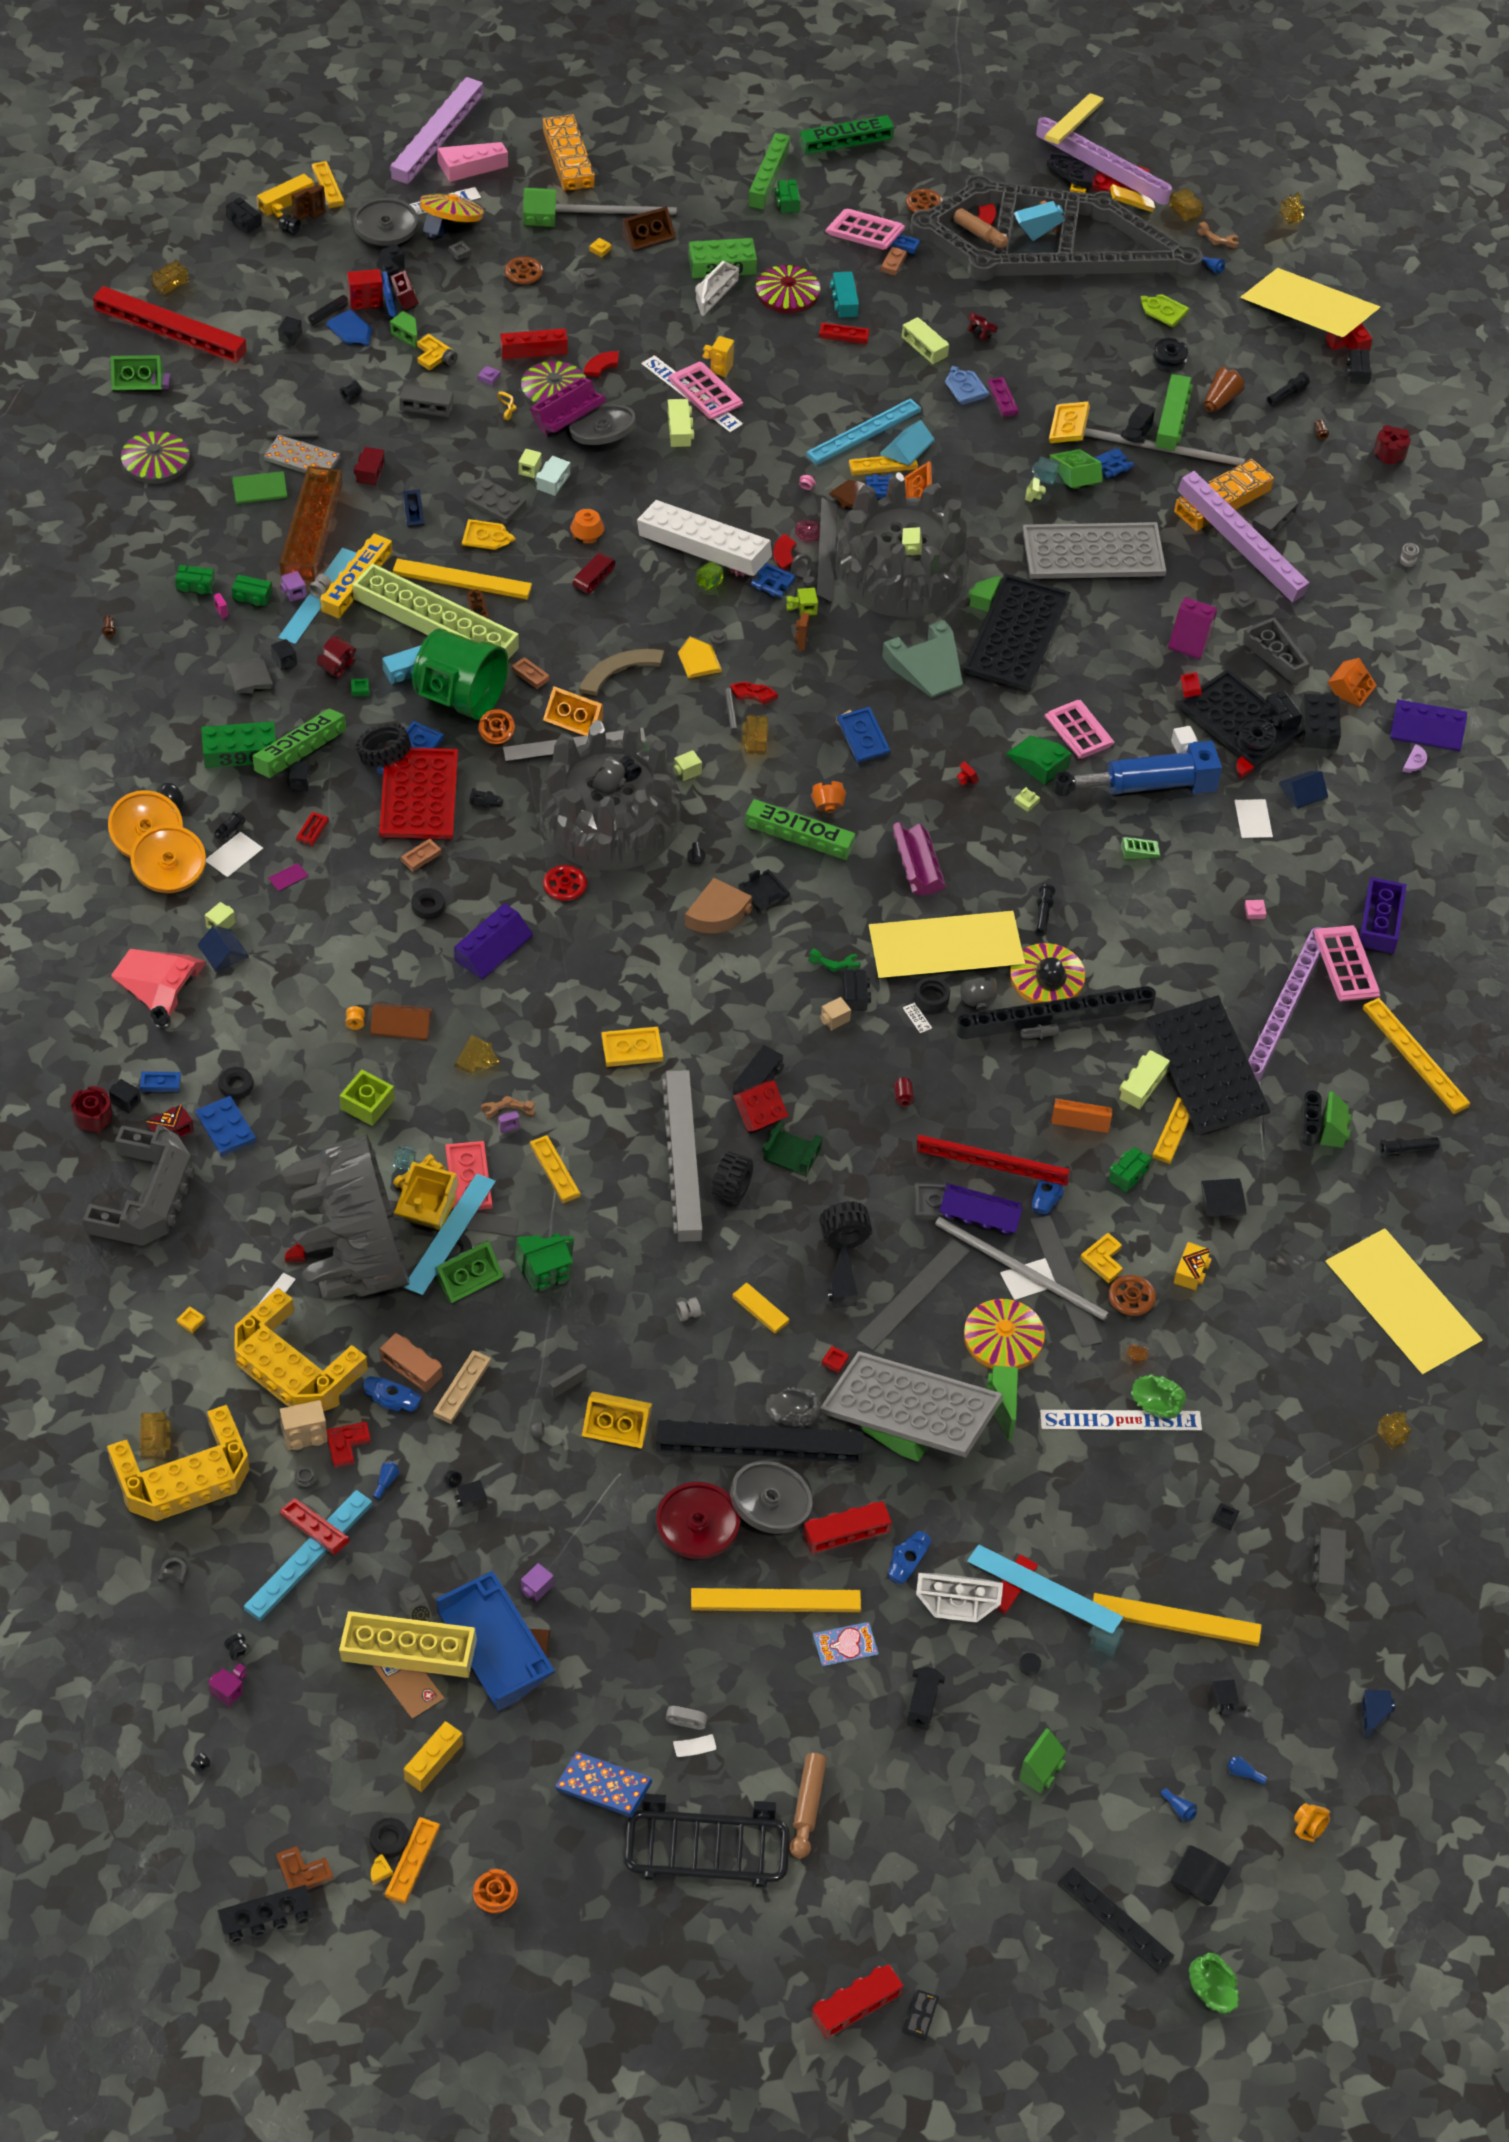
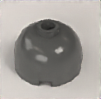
M609 756L603 763L601 771H598L592 784L596 790L603 793L615 792L618 787L622 789L627 780L624 778L625 767L622 762Z
M985 977L965 981V986L959 985L961 997L965 1004L970 1007H976L977 1010L987 1009V1005L993 1003L997 997L996 979L990 977V981H985Z

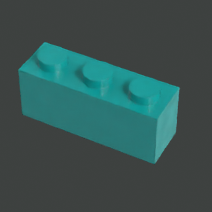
M833 272V279H830V289H833L832 300H835L834 310L838 312L839 318L858 317L859 302L853 273Z

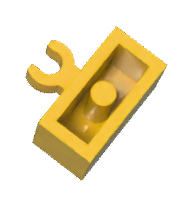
M718 336L712 347L710 345L704 346L703 358H711L710 370L714 374L726 377L733 366L734 340Z

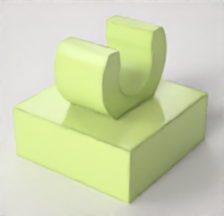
M1032 479L1026 488L1025 500L1032 502L1034 498L1041 500L1046 488L1039 486V479Z
M1027 787L1014 799V803L1027 812L1040 801V797L1028 790Z

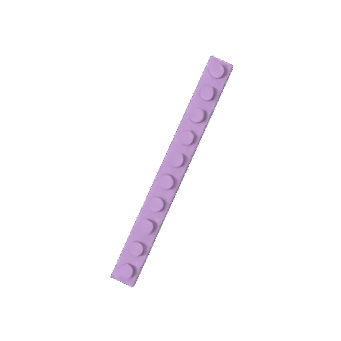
M468 77L463 82H460L457 89L444 101V104L437 109L435 115L429 119L418 135H415L412 142L406 146V149L391 164V179L405 184L411 182L437 151V148L443 144L483 96V82Z
M1195 471L1181 479L1178 492L1292 603L1305 595L1310 582Z

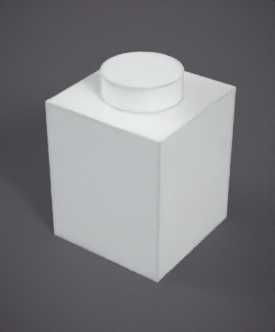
M1191 726L1175 728L1173 730L1171 741L1177 753L1187 752L1188 743L1198 742Z

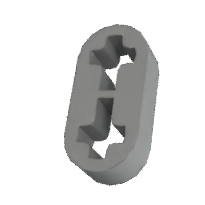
M669 1706L665 1719L674 1725L702 1730L705 1729L708 1716L701 1711L679 1706Z

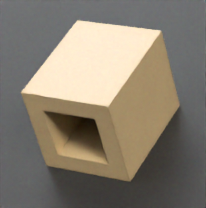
M841 997L822 1006L820 1019L830 1030L850 1021L851 1009Z

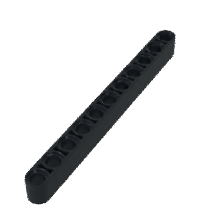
M1143 986L963 1014L957 1019L956 1035L961 1039H971L1021 1031L1022 1029L1037 1027L1039 1024L1041 1026L1060 1025L1149 1011L1154 1006L1156 991L1152 987Z

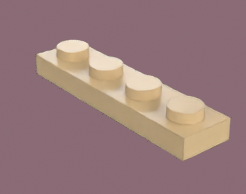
M474 1350L471 1352L433 1411L434 1417L450 1424L453 1423L490 1365V1357Z

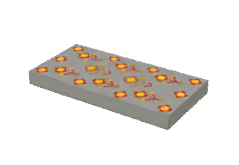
M282 435L276 437L264 455V461L325 480L340 459L339 453Z

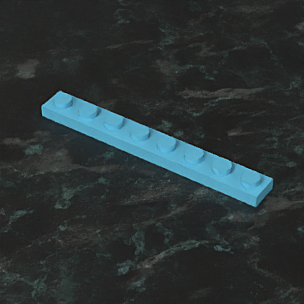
M355 1490L326 1521L345 1534L372 1506V1501ZM310 1537L244 1605V1610L261 1622L328 1550Z

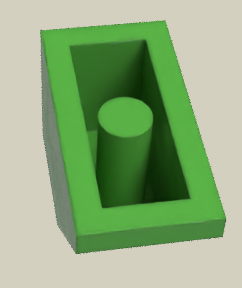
M402 311L390 321V333L416 348V319Z
M1001 576L977 582L974 589L969 591L970 607L988 612L1000 586Z

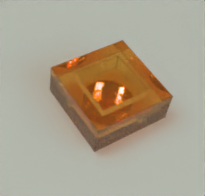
M1130 1344L1127 1355L1131 1356L1130 1359L1142 1362V1359L1147 1360L1149 1349Z

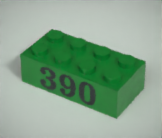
M274 721L201 727L205 768L254 765L253 755L276 741Z

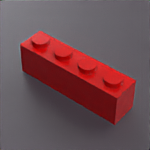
M566 328L501 333L500 349L502 360L568 354Z
M883 1501L878 1503L871 1502L860 1508L853 1507L842 1513H831L824 1518L810 1519L804 1523L803 1534L811 1554L890 1533L892 1521Z
M889 1964L884 1967L878 1966L871 1971L869 1976L857 1978L850 1987L837 1990L832 1995L833 1997L828 2000L822 1999L813 2006L811 2018L825 2039H828L901 1996L904 1985Z

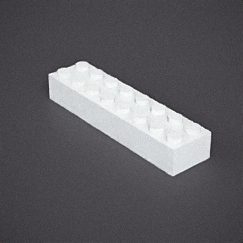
M655 500L637 519L639 536L754 576L772 557L771 541L769 539Z

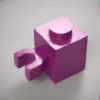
M239 1663L232 1673H229L224 1668L218 1673H214L208 1683L210 1694L228 1707H231L244 1693L242 1680L247 1676V1673L244 1672L246 1667Z

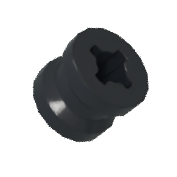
M242 1633L234 1634L224 1642L226 1649L230 1650L229 1655L232 1660H240L251 1651L250 1646L245 1643L246 1639Z

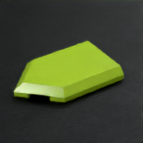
M1163 294L1156 295V297L1140 296L1145 314L1173 328L1190 310L1189 307Z

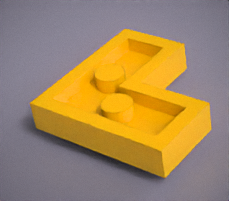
M427 334L417 341V347L425 352L417 358L418 363L430 371L442 362L443 353L451 348L430 334Z
M1109 1233L1104 1235L1080 1256V1259L1108 1283L1123 1272V1267L1111 1258L1121 1250L1122 1244Z

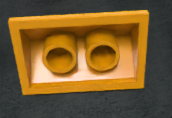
M553 687L543 721L584 736L588 735L591 724L597 719L603 722V704L558 687Z

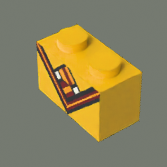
M1188 1242L1173 1283L1196 1291L1198 1284L1202 1285L1206 1276V1273H1203L1204 1269H1209L1212 1260L1209 1257L1210 1249Z

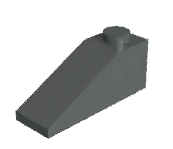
M1293 501L1263 511L1259 516L1254 517L1252 521L1253 528L1269 542L1296 515L1299 502Z

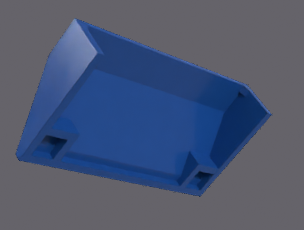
M493 1571L436 1598L437 1612L444 1624L475 1628L477 1642L471 1668L497 1711L516 1703L555 1673L551 1663Z

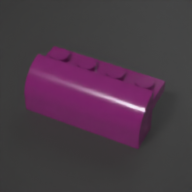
M581 377L530 407V411L538 428L547 435L551 432H559L566 425L574 423L576 419L586 416L588 412L599 408L601 404L605 403L606 399L604 395L595 392L590 379Z
M900 822L894 824L895 833L893 835L897 841L898 851L901 854L902 864L906 870V877L912 892L923 896L934 894L946 888L929 832L920 823L909 830Z

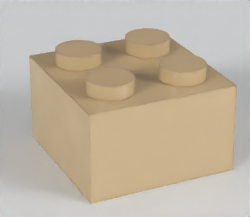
M321 1400L280 1409L282 1433L287 1451L300 1450L308 1446H319L328 1442L326 1420Z

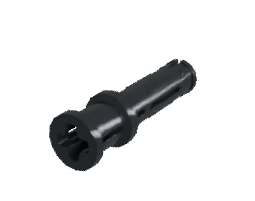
M1300 372L1296 378H1291L1287 385L1267 397L1268 404L1274 406L1292 392H1298L1301 387L1309 385V376L1305 372Z
M1043 884L1039 887L1040 897L1037 900L1039 911L1035 928L1037 936L1047 934L1050 908L1053 907V895L1056 891L1055 887L1050 884Z
M1438 1137L1412 1140L1397 1138L1393 1141H1386L1385 1139L1380 1141V1152L1383 1157H1387L1389 1154L1403 1155L1405 1152L1433 1150L1440 1147Z

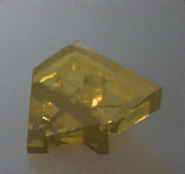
M471 1035L454 1067L473 1074L499 1064V1061L495 1057L491 1042L487 1043Z

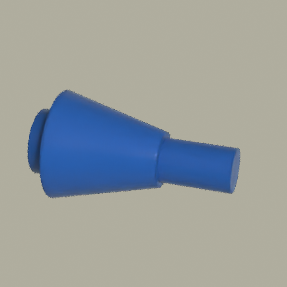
M1203 256L1202 263L1216 275L1224 271L1225 261L1223 259Z
M392 1462L382 1463L378 1486L373 1494L375 1499L380 1500L385 1489L401 1473L396 1464Z
M1239 1754L1236 1758L1231 1757L1227 1768L1230 1769L1229 1774L1253 1779L1264 1785L1267 1780L1266 1776L1255 1771Z
M1167 1788L1162 1790L1161 1796L1170 1802V1805L1182 1822L1191 1821L1197 1815L1196 1804L1175 1796Z

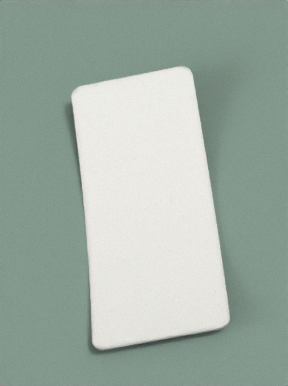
M713 1734L673 1742L677 1757L697 1755L716 1750Z

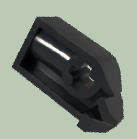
M1140 403L1131 414L1126 429L1121 431V437L1133 443H1144L1145 435L1152 428L1156 408Z
M923 1667L913 1670L912 1677L917 1678L909 1708L907 1725L929 1730L939 1683L944 1684L945 1676L935 1668Z

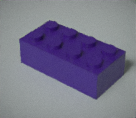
M1370 877L1359 933L1363 948L1394 954L1399 937L1407 884Z

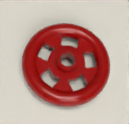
M560 865L550 869L545 874L543 887L550 897L560 901H570L580 897L585 892L587 879L580 869L570 865ZM558 873H564V875H561L559 877H557L556 875ZM574 874L577 878L573 879L570 875ZM556 881V886H551L550 882ZM574 884L579 886L577 890L572 889ZM559 890L567 891V893H559Z

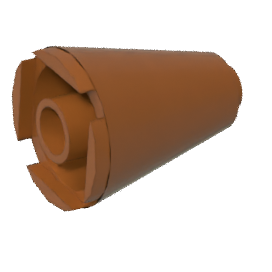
M1227 367L1218 369L1203 403L1208 412L1216 413L1245 389V386H1243L1244 379L1232 369L1228 371L1226 370Z

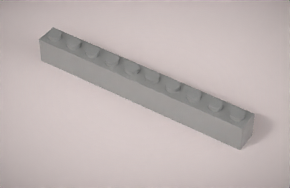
M689 1070L666 1071V1079H662V1087L667 1093L664 1094L663 1099L664 1106H668V1110H665V1122H669V1126H666V1137H670V1142H667V1153H671V1157L668 1158V1167L673 1172L669 1174L670 1185H674V1190H671V1201H675V1206H672V1218H676V1222H673V1233L677 1234L678 1242L702 1241Z

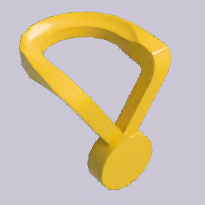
M499 392L497 394L498 400L508 406L503 418L509 421L512 412L517 407L513 404L514 399L512 395ZM501 396L511 399L510 403L504 401Z

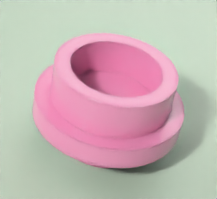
M803 475L799 479V485L805 490H811L816 484L814 478L810 475Z

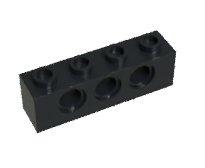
M306 1885L218 1910L219 1921L226 1944L230 1942L238 1943L244 1938L251 1936L259 1937L271 1930H283L288 1925L295 1923L304 1924L314 1918ZM287 1907L293 1908L291 1912L283 1911ZM264 1914H271L270 1918H261ZM242 1920L250 1921L246 1925L239 1924Z

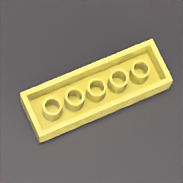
M348 1611L339 1652L343 1662L469 1678L477 1636L474 1627Z

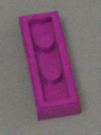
M1004 378L988 379L987 385L1002 417L1018 415L1019 410Z

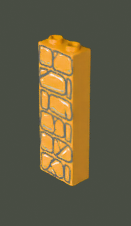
M574 114L543 118V132L563 191L593 188L594 172Z
M1250 459L1209 481L1208 484L1236 510L1271 491L1274 478L1253 459ZM1183 496L1176 499L1174 512L1195 531L1211 524Z

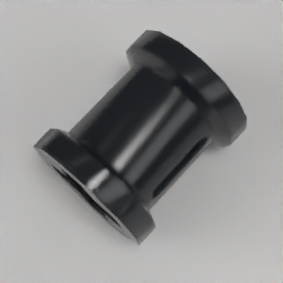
M355 380L347 387L340 388V394L345 401H349L351 397L362 393L361 386Z
M156 1006L151 1010L150 1016L158 1029H165L170 1025L171 1019L165 1007Z

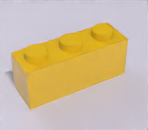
M445 1721L403 1768L404 1780L422 1792L462 1747L463 1733Z

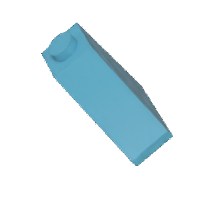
M1054 201L1014 213L1019 225L1032 241L1065 221L1062 215L1064 213L1060 205L1057 206Z

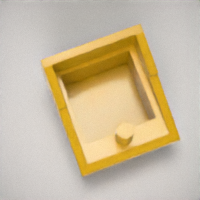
M412 1162L394 1215L404 1217V1221L440 1230L456 1202L457 1173Z

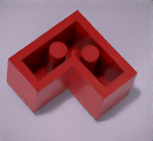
M1362 323L1344 337L1327 332L1326 341L1333 350L1348 347L1350 350L1365 349L1370 351L1373 340Z

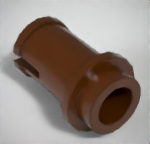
M1318 419L1317 423L1316 421L1314 422L1316 437L1320 440H1325L1329 436V430L1326 429L1324 421Z
M107 615L103 618L104 627L102 628V633L105 637L111 638L116 633L114 627L115 618Z

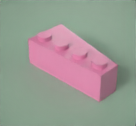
M502 142L437 148L438 164L449 182L508 167V151Z

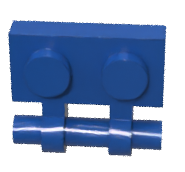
M1118 448L1095 457V459L1102 462V473L1105 479L1114 478L1117 474L1128 472L1130 468L1134 467L1133 462H1127V457Z
M878 474L865 476L866 485L875 489L877 498L886 497L889 479L893 474H887V476H878Z
M765 563L757 572V578L760 580L753 579L751 585L759 591L770 593L773 597L783 598L785 592L780 589L787 591L795 581L796 575Z

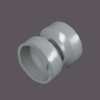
M1413 543L1403 545L1402 554L1399 559L1400 563L1406 567L1414 566L1419 554V547Z
M318 574L315 581L309 585L308 590L314 597L320 598L329 589L332 581L325 574Z
M696 1297L689 1299L688 1302L681 1301L676 1303V1311L681 1322L687 1321L690 1317H701V1308Z

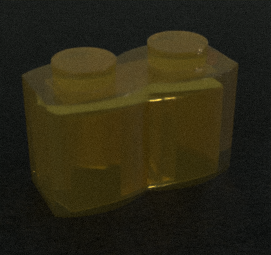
M1188 188L1171 193L1169 204L1178 212L1183 220L1188 221L1202 215L1203 203L1195 198L1193 192Z

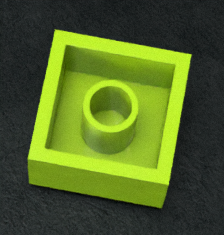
M362 1069L339 1095L341 1110L371 1126L378 1121L395 1100L393 1085Z

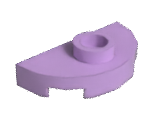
M1415 744L1402 772L1412 773V771H1421L1425 767L1427 755L1422 747Z

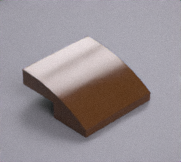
M322 185L309 187L291 195L293 218L296 217L302 221L310 216L315 219L326 212L325 192Z

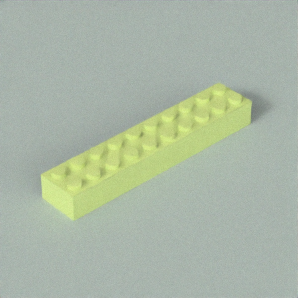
M373 563L352 584L354 600L426 635H429L435 629L442 628L477 642L487 641L503 647L508 654V660L519 648L518 633Z

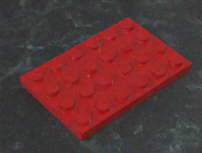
M411 748L408 750L409 753L404 755V758H398V762L395 763L393 761L391 765L385 764L379 837L453 840L458 749Z

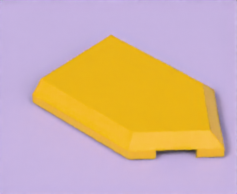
M468 519L462 545L496 550L515 541L516 538L506 531L503 524Z
M689 636L678 651L688 679L722 672L712 645Z

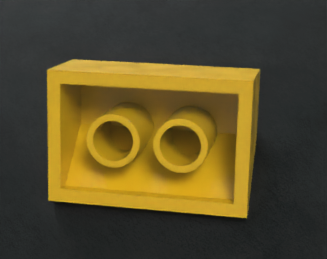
M592 1391L588 1398L582 1436L642 1449L649 1425L652 1403Z

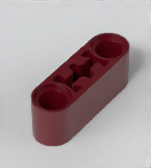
M598 553L575 576L572 584L573 587L586 594H590L613 571L616 561L602 553Z

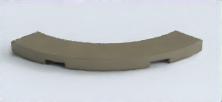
M636 649L618 653L603 660L585 676L579 688V693L597 696L598 691L609 676L626 670L630 666L660 667L664 650Z

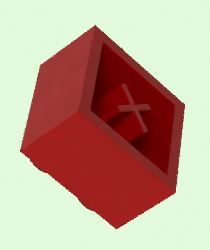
M380 269L347 272L348 297L351 310L384 307Z
M774 1080L763 1082L733 1095L747 1131L758 1130L788 1117Z

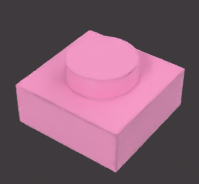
M1245 900L1244 906L1247 919L1266 918L1264 900Z

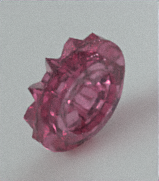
M803 519L802 522H797L795 533L803 540L811 541L820 537V524L817 523V520L811 521L809 519L806 521Z

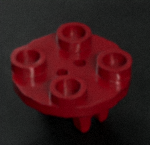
M971 312L968 316L971 322L967 330L973 333L977 326H982L981 330L983 331L979 338L986 340L991 332L996 333L999 328L997 325L986 321V318L979 314Z

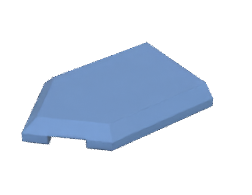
M951 367L945 383L961 405L984 399L989 395L988 390L975 372L970 370L966 372L959 370V367Z

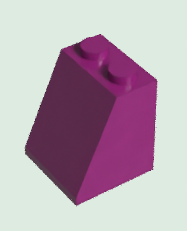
M1184 597L1178 610L1168 649L1201 660L1212 637L1218 608Z

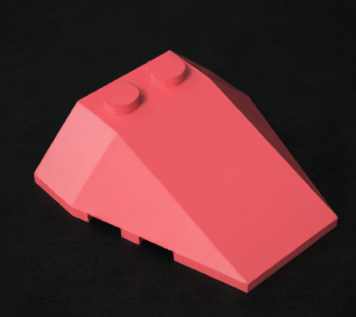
M130 949L112 973L111 978L127 991H131L139 1001L142 1000L150 1010L156 1006H163L170 1016L178 1005V992L190 975L195 977L199 975L206 961L185 954Z

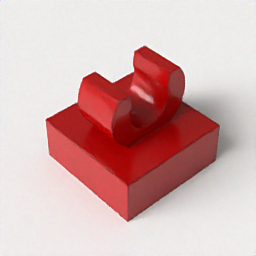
M965 761L959 765L961 772L957 775L958 782L963 786L968 781L975 785L979 781L977 773Z

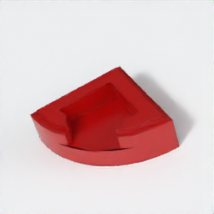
M1241 756L1236 764V773L1241 779L1252 772L1254 766Z
M296 1243L295 1246L287 1250L285 1262H305L304 1247Z

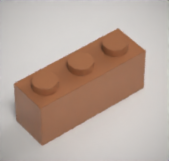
M395 1333L380 1348V1359L426 1393L442 1378L441 1363L427 1356L423 1349L416 1348L404 1336L401 1337Z

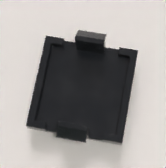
M769 869L761 875L760 870H755L748 874L749 881L738 884V888L742 892L752 896V904L759 912L790 896V892Z

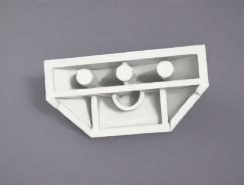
M722 261L696 286V301L702 316L738 281V267Z
M919 1573L916 1595L936 1618L978 1622L1001 1605L1003 1583L963 1576Z

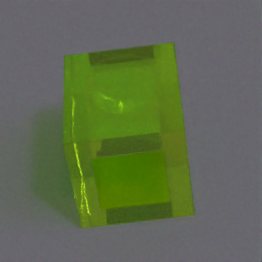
M710 561L697 570L696 583L709 592L723 582L724 570L713 561Z

